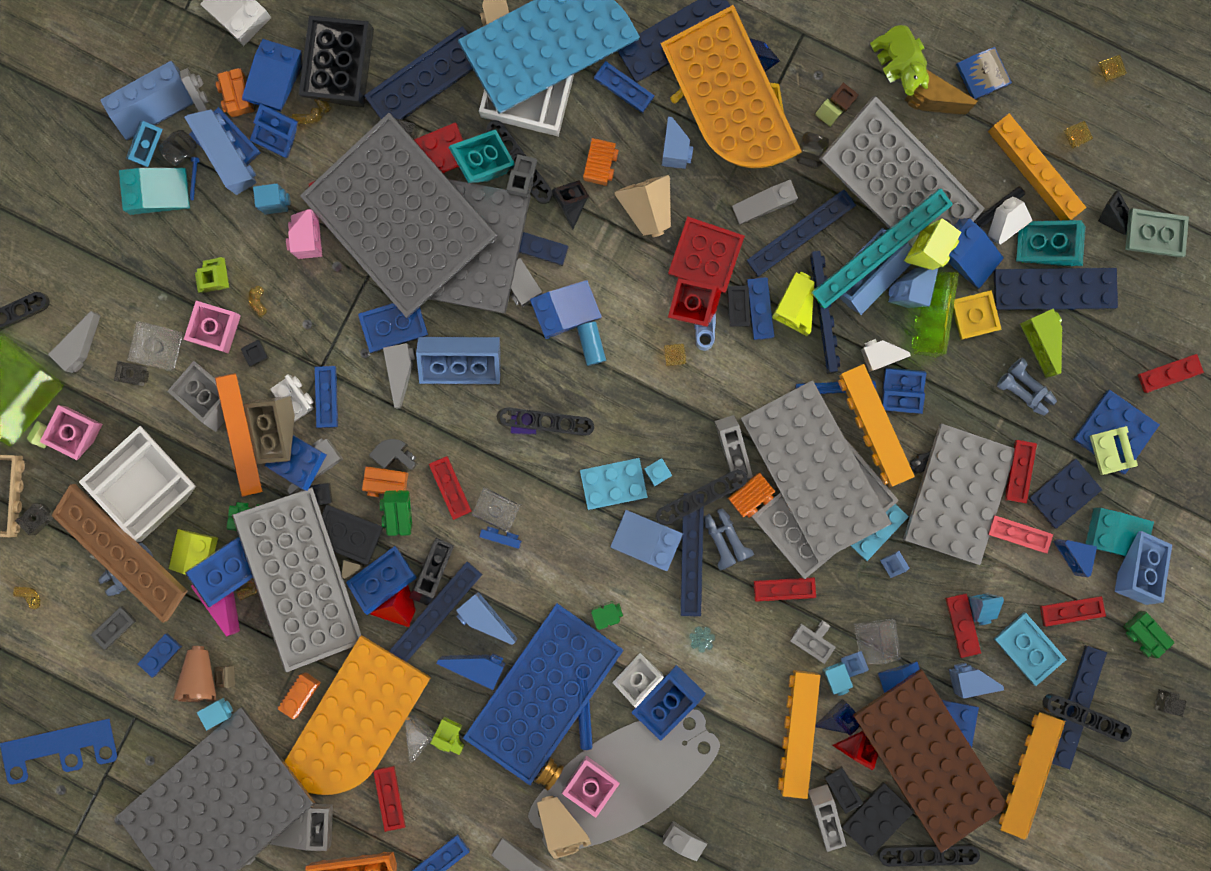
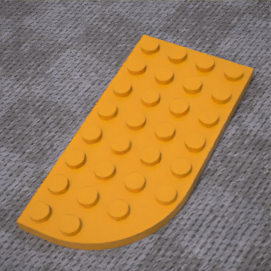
M734 5L661 43L704 139L719 156L738 166L764 168L779 164L802 153Z
M361 635L284 762L308 793L333 795L355 788L364 782L373 773V770L376 769L431 677Z

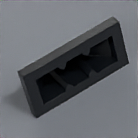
M1115 191L1111 196L1098 222L1123 235H1127L1129 208L1119 191Z

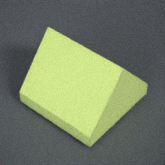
M827 99L815 115L831 127L843 110Z
M37 421L27 437L29 442L46 448L47 445L41 443L40 440L47 426Z

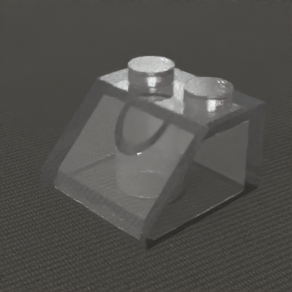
M137 321L127 361L174 372L183 332Z

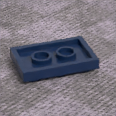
M1073 459L1031 494L1028 499L1054 529H1057L1100 493L1102 488L1079 461Z

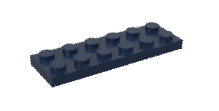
M697 0L639 33V40L618 50L617 52L633 80L638 83L670 64L661 46L662 42L730 7L727 0Z
M463 26L364 95L380 119L390 113L399 123L473 71L470 62L458 43V39L468 35Z
M1117 268L995 269V306L997 310L1118 308Z

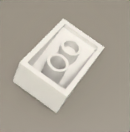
M204 0L200 4L243 46L271 19L268 12L256 0Z

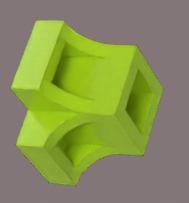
M219 257L203 261V267L197 269L195 273L198 293L229 288L225 258Z
M443 717L430 744L439 750L452 751L460 755L465 745L459 738L462 725Z

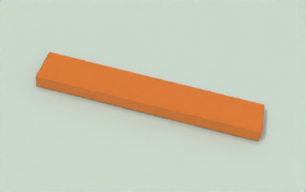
M236 373L215 377L241 496L260 493L262 488Z

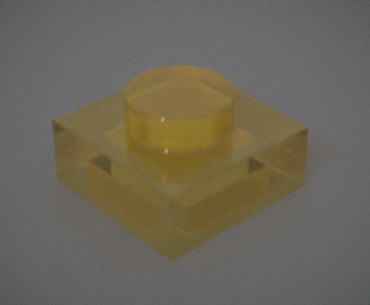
M1120 55L1099 63L1105 82L1127 74Z
M1085 121L1064 130L1072 149L1093 139Z
M684 343L664 346L666 366L686 364Z

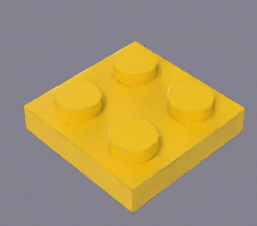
M992 290L951 300L960 340L1002 330Z

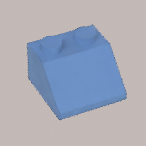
M668 117L662 166L686 169L687 163H691L693 146H689L690 139L673 117Z
M923 267L914 268L894 281L889 289L890 297L888 302L907 308L930 306L938 268L935 270Z
M967 663L954 665L955 668L949 669L954 694L963 699L1004 690L1001 684L980 670L967 665Z

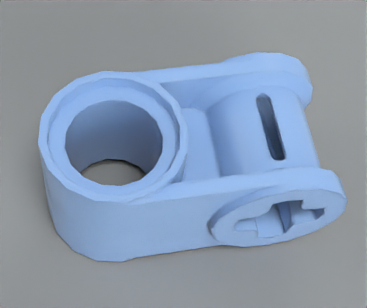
M716 313L708 327L694 324L695 343L700 350H709L714 344ZM708 336L711 341L710 344L703 345L700 342V337Z

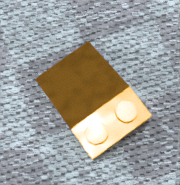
M928 70V89H924L920 85L915 89L912 96L907 95L905 98L908 105L916 110L966 115L977 103V100Z

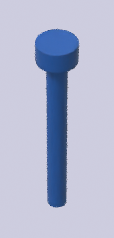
M191 157L193 168L190 200H194L197 163L200 160L197 157Z

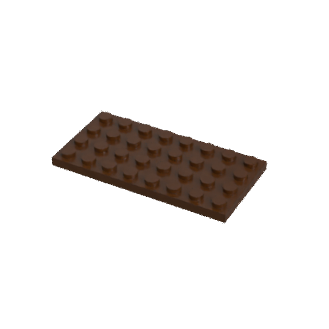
M919 669L853 714L856 722L941 853L1008 807L923 670Z

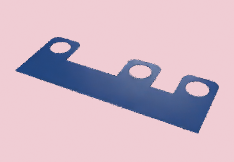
M110 719L0 743L8 783L17 784L27 781L26 760L57 753L60 755L63 771L79 770L83 767L80 748L92 745L97 763L114 762L117 759ZM104 746H108L112 750V756L106 760L102 759L99 755L100 749ZM69 754H74L78 758V763L74 767H68L65 763V758ZM16 766L23 770V776L18 780L10 776L11 769Z

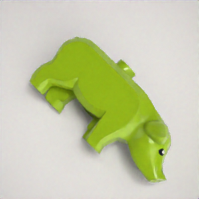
M905 25L895 26L870 43L874 52L884 49L877 55L882 66L891 61L883 68L890 83L901 78L904 91L909 96H912L915 89L920 85L924 89H928L927 61L921 51L925 48L920 38L915 40L909 27Z

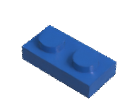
M487 526V530H481L479 536L481 538L518 549L521 546L522 540L518 539L519 535L509 532L506 535L499 534V529Z
M166 633L141 659L138 665L153 678L182 646Z

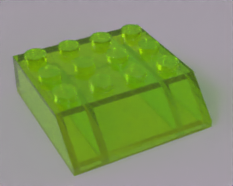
M0 333V441L12 447L64 387V384L5 334Z

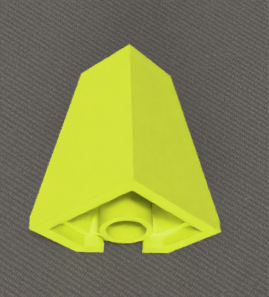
M796 272L772 318L808 336L812 328L813 294L811 292L814 290V281L810 280L811 277L803 272H800V274Z

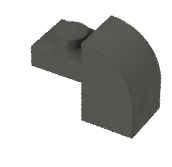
M517 154L514 170H511L507 193L528 197L533 185L537 159Z
M397 439L382 441L369 454L384 469H388L396 458L410 470H413L418 465L414 461L416 457L410 451H403L408 444Z

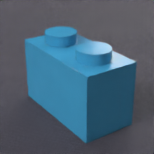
M140 121L126 159L148 167L163 129L145 121Z
M279 184L253 187L255 207L264 215L288 212V205H291L290 196Z

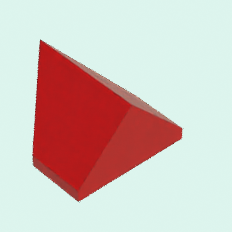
M407 585L373 610L370 615L409 627L416 611L413 599L409 598V586Z
M863 731L832 745L871 770L875 768L878 755Z

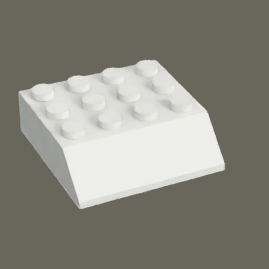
M574 74L500 114L496 111L484 89L479 109L481 118L498 120L501 123L559 137Z
M141 426L79 481L119 527L136 542H142L188 499L196 487Z

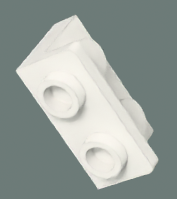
M287 374L284 380L270 390L275 397L291 396L295 414L294 422H296L314 409L312 406L314 401L307 392L303 393L300 388L302 384L296 376L292 377Z

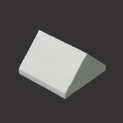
M639 653L612 683L636 708L664 676L650 661Z

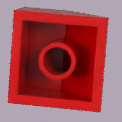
M678 278L668 318L708 327L717 311L721 290L716 286Z

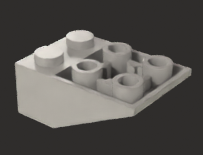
M314 804L274 839L270 845L309 851H327L331 847L333 804Z

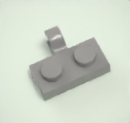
M188 68L181 70V80L199 112L206 111V103L209 101L205 92H200L199 90L203 85L200 75L191 74Z
M823 620L815 632L800 624L790 639L792 643L824 664L836 648L823 638L830 628V625Z

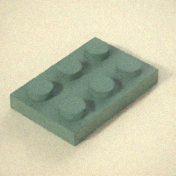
M1134 208L1130 209L1128 213L1125 250L1180 258L1185 257L1189 217Z

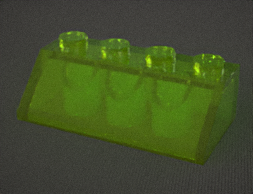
M937 272L930 306L918 307L920 309V316H917L915 321L917 335L912 340L914 354L938 358L947 353L959 273Z

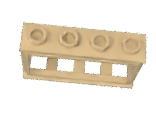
M0 455V460L12 461L7 531H0V537H17L21 527L18 520L19 513L22 510L20 493L23 491V481L21 477L25 463L23 456Z

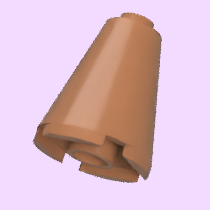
M192 646V650H187L173 700L201 702L203 699H207V702L216 701V692L209 651L204 650V646Z

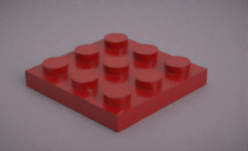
M687 216L668 275L716 286L721 290V293L725 294L745 236Z

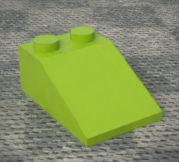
M1054 309L1020 323L1046 378L1061 374L1062 320Z

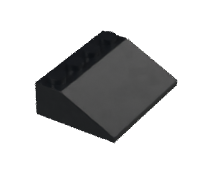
M309 15L299 96L344 106L364 108V95L366 94L374 28L369 21Z

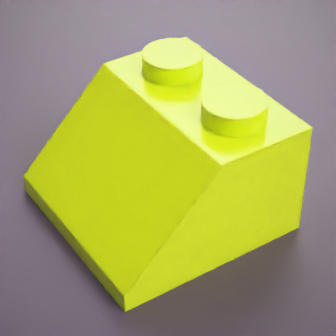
M941 218L920 231L904 261L930 270L944 267L950 259V252L958 245V238L962 232Z
M178 529L169 569L185 574L187 570L215 552L218 537Z

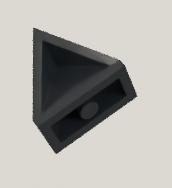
M580 180L552 190V195L572 230L589 198Z

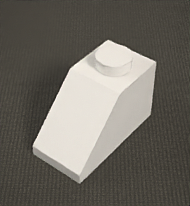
M1011 197L996 208L988 233L989 239L1001 245L1032 222L1025 203L1015 197Z
M876 339L864 343L866 347L861 349L869 372L911 356L910 352L883 340L877 342Z

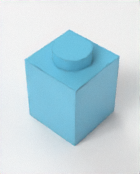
M662 458L644 468L653 486L672 476Z
M839 662L822 669L833 694H838V696L844 695L853 687L844 663Z
M222 698L198 711L197 714L207 731L230 718L233 709L230 703Z

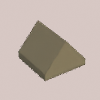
M343 560L342 578H349L364 566L354 561Z
M234 665L215 667L217 687L229 688L235 686Z

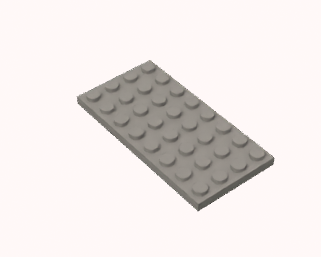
M876 96L868 101L819 158L888 228H891L939 188L944 191L953 205L931 223L941 218L952 226L959 219L970 218L974 222L985 209ZM919 233L908 241L911 247L913 246Z
M813 380L741 418L818 562L892 524Z
M313 488L233 514L232 517L284 671H292L353 647L361 636V632Z

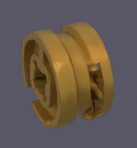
M549 757L547 763L538 773L539 777H536L534 782L537 784L541 783L543 786L546 785L545 789L547 791L550 790L562 773L564 766L559 765L557 767L554 759Z

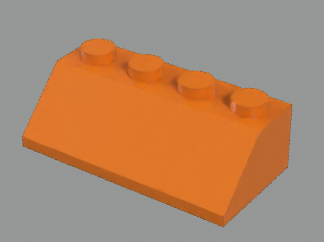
M383 852L311 862L306 866L305 870L397 871V863L394 852Z

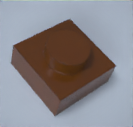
M843 82L830 98V101L846 112L859 94Z

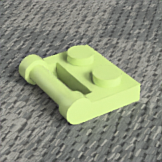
M1127 426L1090 435L1100 475L1138 466L1137 460H1134L1127 432H1129ZM1115 435H1119L1126 460L1124 463L1120 462L1113 437Z

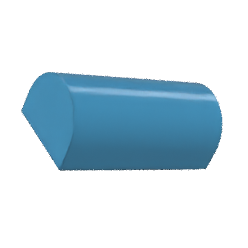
M589 322L577 326L586 365L590 366L606 362L597 323Z

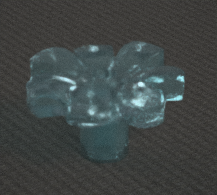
M700 626L696 627V634L690 633L689 636L691 640H694L690 644L693 649L698 647V651L701 653L705 652V647L711 650L713 648L711 641H715V635L710 634L711 629L705 627L704 630Z

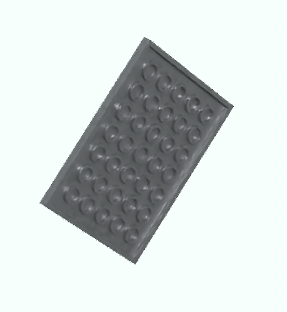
M390 113L383 117L300 195L406 318L411 316L498 236Z
M240 707L230 718L224 721L119 813L117 818L155 871H239L315 804V801L245 708Z

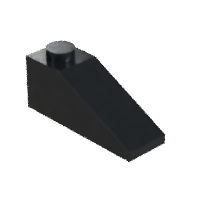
M437 537L435 538L409 595L410 599L428 606L435 595L454 545Z

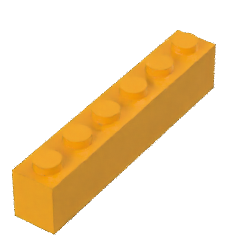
M1010 113L988 131L1060 221L1072 220L1087 208Z
M860 365L842 373L839 376L840 380H838L839 386L842 391L847 393V404L851 410L854 409L857 416L855 417L856 424L859 429L862 428L864 431V442L873 451V455H871L872 460L881 469L880 477L883 484H887L890 488L915 477L865 365Z
M793 670V675L789 676V687H792L791 696H787L786 707L789 708V716H785L784 728H787V736H783L782 749H785V755L780 760V769L783 770L782 778L779 777L778 790H781L782 796L808 799L820 674L814 672Z
M1039 712V715L1034 716L1031 724L1034 727L1032 735L1028 734L1025 746L1028 747L1026 754L1021 755L1018 763L1021 766L1019 774L1015 773L1012 785L1015 786L1013 793H1009L1006 799L1007 811L1002 813L999 824L1002 825L1001 831L1024 840L1027 839L1066 722L1065 720L1043 712Z

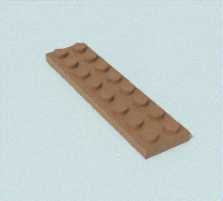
M76 484L69 485L51 516L161 622L168 621L188 590L131 536L124 532Z

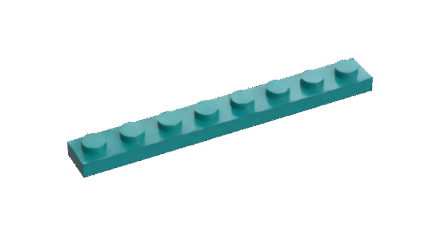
M941 188L937 189L811 293L824 309L827 308L949 209L953 203Z

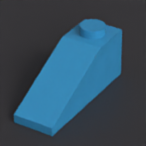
M989 593L968 597L973 621L979 622V625L992 623L991 620L998 618L1004 602L1003 597Z

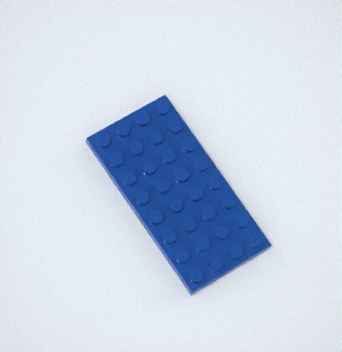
M556 603L463 739L528 785H531L624 649ZM579 669H582V678L578 675ZM584 669L586 670V673H587V677H586V678H584V674H583ZM577 678L583 680L584 701L580 707L578 695L580 686ZM584 680H587L588 695L586 698L584 690Z

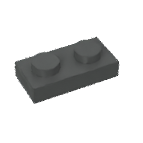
M121 606L91 636L105 650L127 631L136 620Z

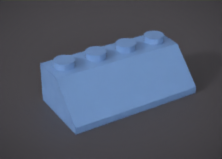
M172 61L100 100L109 117L126 140L135 136L140 121L156 125L194 104L181 80L179 68Z
M210 109L184 117L227 189L238 195L257 183L254 178L256 176L255 171L251 165L247 166L244 162L246 156L241 148L237 149L233 142L236 139L230 130H225L223 125L226 123L220 113L216 114Z
M882 228L857 254L887 230ZM905 243L841 295L839 299L849 308L862 315L911 265L904 261L911 249L909 243Z
M418 337L416 357L419 384H500V337Z

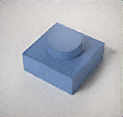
M900 551L880 560L890 578L909 569Z
M862 651L841 658L849 677L869 670Z

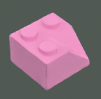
M311 209L291 215V222H288L289 238H286L287 250H290V253L298 259L322 257L319 217Z
M196 301L184 340L229 354L241 315Z
M58 405L40 442L78 460L94 443L103 424L67 406Z
M585 756L563 788L562 794L596 818L620 783L602 766L588 756Z

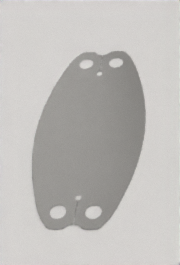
M692 709L661 741L642 722L637 721L601 738L592 744V749L584 750L563 768L562 773L552 788L548 791L545 788L542 790L529 811L528 818L534 827L540 828L543 833L542 840L545 847L548 849L541 818L538 816L539 809L537 802H541V799L544 797L553 796L560 800L590 838L591 844L587 847L624 835L644 825L669 808L695 784L718 754L720 742L714 734L706 730L704 715L699 710ZM687 717L693 718L696 722V726L692 730H686L683 727V721ZM684 740L688 741L686 746L682 745ZM706 741L710 744L709 753H699L698 744L700 742ZM585 756H588L602 766L620 783L596 818L562 794L563 788ZM582 844V845L579 846V849L586 848V847H583V844Z

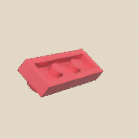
M995 515L988 533L990 536L1046 554L1053 537L1051 533Z

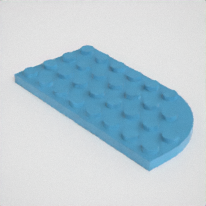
M533 0L458 39V43L496 111L500 114L639 40L640 36L626 12L615 0Z

